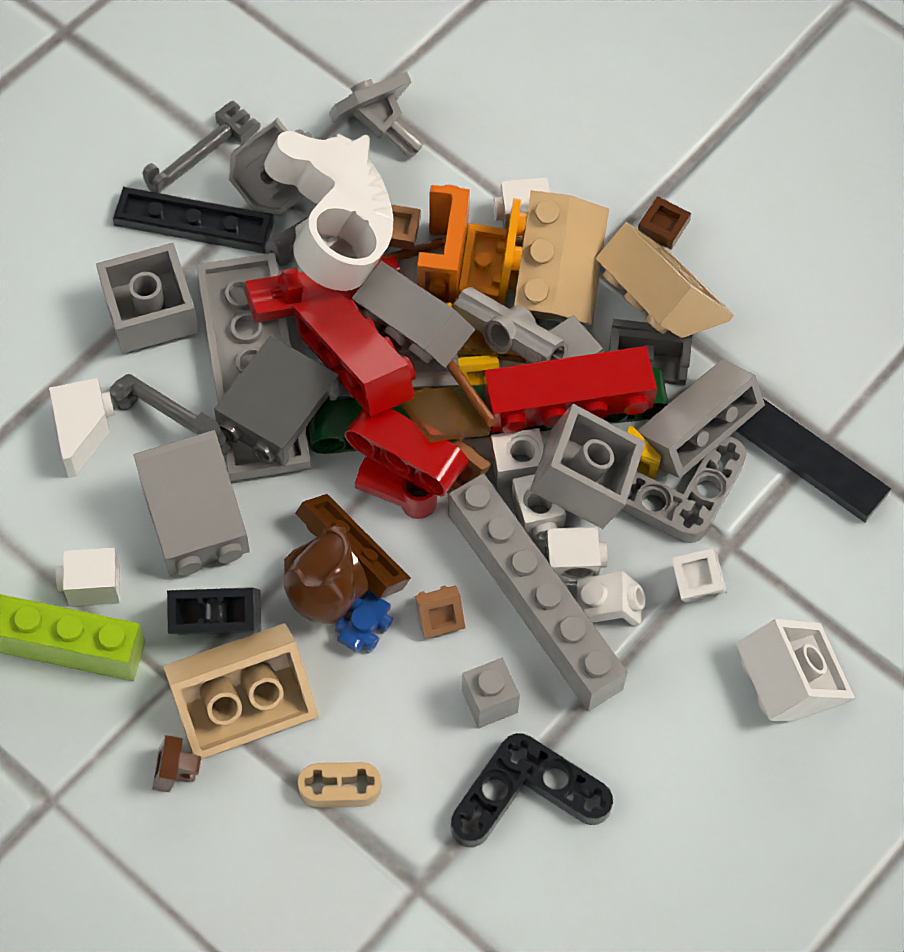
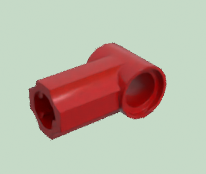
M364 458L355 480L356 489L401 506L405 514L411 518H426L435 511L437 496L429 492L424 497L412 496L409 493L413 490L424 489L372 459Z

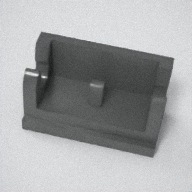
M613 319L609 351L646 346L651 367L662 370L664 383L686 385L687 372L690 365L692 335L680 338L669 330L662 334L647 322Z

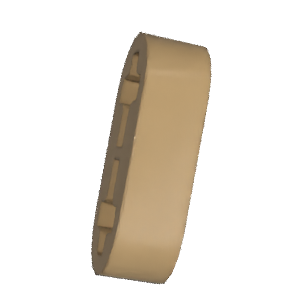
M315 763L305 767L299 774L298 789L304 803L311 807H364L371 805L378 799L381 794L382 781L379 771L369 763ZM361 775L366 776L368 783H374V785L367 786L366 793L363 794L357 793L356 786H342V784L357 783L358 776ZM317 776L322 777L324 784H337V786L323 787L322 794L319 795L313 794L312 787L306 785L313 784L314 777Z

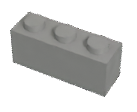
M380 261L352 297L363 308L362 316L364 318H371L376 329H379L383 324L387 327L383 332L397 344L403 347L406 342H409L411 345L408 350L426 364L433 359L446 368L476 330L456 310L383 261Z
M720 360L637 431L660 454L659 468L677 478H681L764 407L765 403L756 375L725 360Z

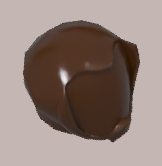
M330 525L323 528L324 531L317 538L293 550L284 559V590L290 604L304 618L321 624H335L342 620L346 612L354 605V600L368 591V581L364 569L351 550L346 528Z

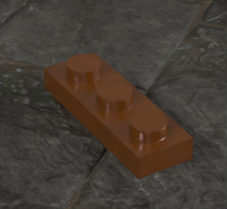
M328 494L303 501L295 514L306 524L309 532L316 537L324 531L323 528L330 525L346 528L351 550L364 569L368 581V591L373 593L378 599L405 588L411 577Z

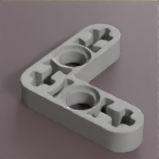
M727 437L704 457L684 494L636 471L626 505L621 511L680 541L694 543L701 540L706 535L742 471L746 458V448L736 438ZM727 451L734 454L733 458L727 462L723 473L716 470L721 455H725ZM704 481L714 482L719 487L720 493L713 498L704 497L699 493L697 486ZM635 487H639L640 489L637 491L635 501H631V493L634 494ZM648 495L659 496L664 501L665 507L660 511H649L643 506L642 499ZM696 505L701 509L696 524H693L691 528L683 526L684 519L687 520Z

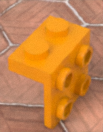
M513 198L508 229L469 223L458 298L461 291L472 287L504 305L507 290L515 291L522 255V238L524 237L527 213L520 212L521 199Z

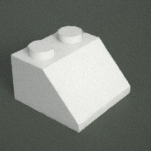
M774 619L736 643L742 657L741 665L746 674L751 677L758 693V704L761 710L768 716L769 721H795L855 699L821 623Z

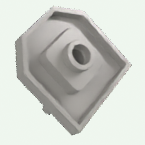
M407 72L373 84L372 79L360 82L351 87L352 93L347 98L334 104L329 111V116L333 123L347 121L356 117L379 139L385 135L408 157L412 158L425 143L416 132L399 118L402 112L396 100L411 84V79Z
M278 117L231 153L229 181L254 211L281 215L305 196L299 192L295 185L277 182L265 171V159L276 139L281 133L288 131ZM301 129L295 131L298 134L312 138L309 132L304 133Z

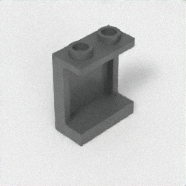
M269 336L214 408L216 422L229 441L234 443L241 441L251 447L260 459L268 463L275 461L285 466L290 460L289 449L323 403L329 400H336L339 396V374L278 339Z

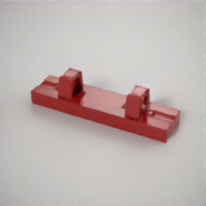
M396 256L382 258L377 263L378 265L380 261H383L401 273ZM297 268L282 270L278 276L247 280L244 285V292L254 322L295 316L294 304L330 290V288L313 281L303 271L298 272ZM359 287L340 292L346 299H352Z

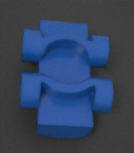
M371 592L368 593L364 600L360 597L354 600V605L349 610L352 612L351 619L343 617L335 627V631L340 633L337 641L358 654L362 648L372 652L380 639L373 634L376 628L386 632L393 622L394 618L387 614L391 604L382 598L378 599Z

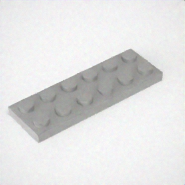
M275 253L196 264L218 403L269 336L291 347L286 317L254 322L244 292V285L247 280L278 276ZM305 429L289 449L290 460L285 466L275 461L268 463L260 459L251 447L241 441L237 443L229 441L232 448L226 455L231 481L311 469Z

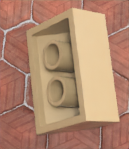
M531 190L514 306L520 305L525 307L532 313L534 318L563 322L574 315L582 325L593 326L601 264L595 258L604 248L609 208L571 195Z
M627 222L623 224L595 258L606 269L603 274L605 279L619 290L624 287L627 290L624 298L637 310L642 312L645 309L649 313L645 320L662 334L669 330L680 338H684L729 322L734 317V314L669 250Z
M286 623L163 666L192 753L201 756V759L319 717L296 641Z

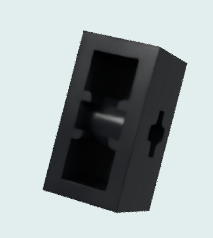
M254 587L167 590L168 634L194 635L261 632V591Z

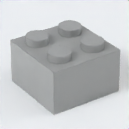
M174 243L96 263L102 291L122 354L199 333L195 307Z
M572 404L551 429L530 491L604 529L626 505L646 442Z

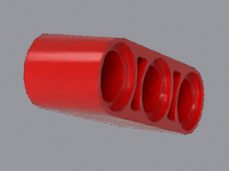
M391 408L372 417L363 409L344 434L348 443L355 450L435 496H444L468 465V458L459 447Z

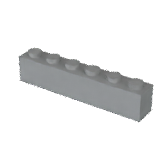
M481 474L450 492L448 495V516L586 710L589 712L624 689L627 670L485 474Z

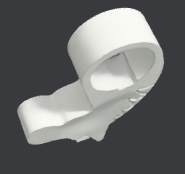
M286 131L278 136L264 163L265 171L277 182L295 185L301 194L317 204L294 241L293 251L295 259L308 277L324 287L339 291L358 288L377 265L386 251L393 234V212L390 199L380 174L368 159L369 136L363 135L357 140L352 141L337 134L336 137L327 140H318L296 132ZM319 234L343 238L353 246L352 250L358 259L348 258L336 253L323 242Z

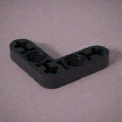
M515 733L508 736L502 742L455 809L451 817V833L454 840L462 846L476 847L481 845L489 837L524 785L588 825L600 824L609 817L613 806V795L604 783L536 739L524 733ZM521 747L526 748V758L535 765L538 764L540 757L544 759L537 770L536 777L530 775L533 765L521 759L516 764L511 761L512 752L510 749L519 751ZM550 769H560L566 773L568 783L561 789L549 788L543 780L544 774ZM492 779L500 780L508 789L507 795L500 800L488 799L482 791L484 784ZM576 781L582 783L579 787V793L586 798L591 799L594 794L601 797L600 806L603 808L602 810L594 807L591 812L587 811L584 808L586 800L576 793L574 794L573 801L567 799L572 793ZM479 804L485 809L478 821L480 831L472 829L468 834L463 833V822L461 819L471 820L477 812Z

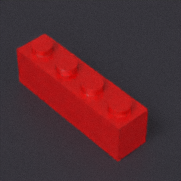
M330 289L293 305L300 338L327 368L339 374V382L370 417L415 398L412 380L416 378V374L408 357H401L396 352L389 337H382L379 334L371 318H364L353 299H346L339 290Z
M646 346L484 370L483 381L486 406L496 419V424L491 426L492 433L503 431L509 434L517 433L533 426L544 425L546 427H553L572 404L601 419L607 415L626 413L628 415L640 414L647 409L653 408L657 391Z

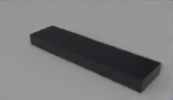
M123 186L113 216L114 226L265 254V244L270 238L274 224V215Z
M763 398L765 406L741 425L736 432L866 523L889 495L891 488Z

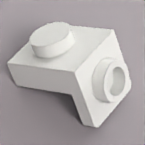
M620 571L577 579V603L592 623L624 618L631 625L641 624V609L645 606L644 591L625 572Z

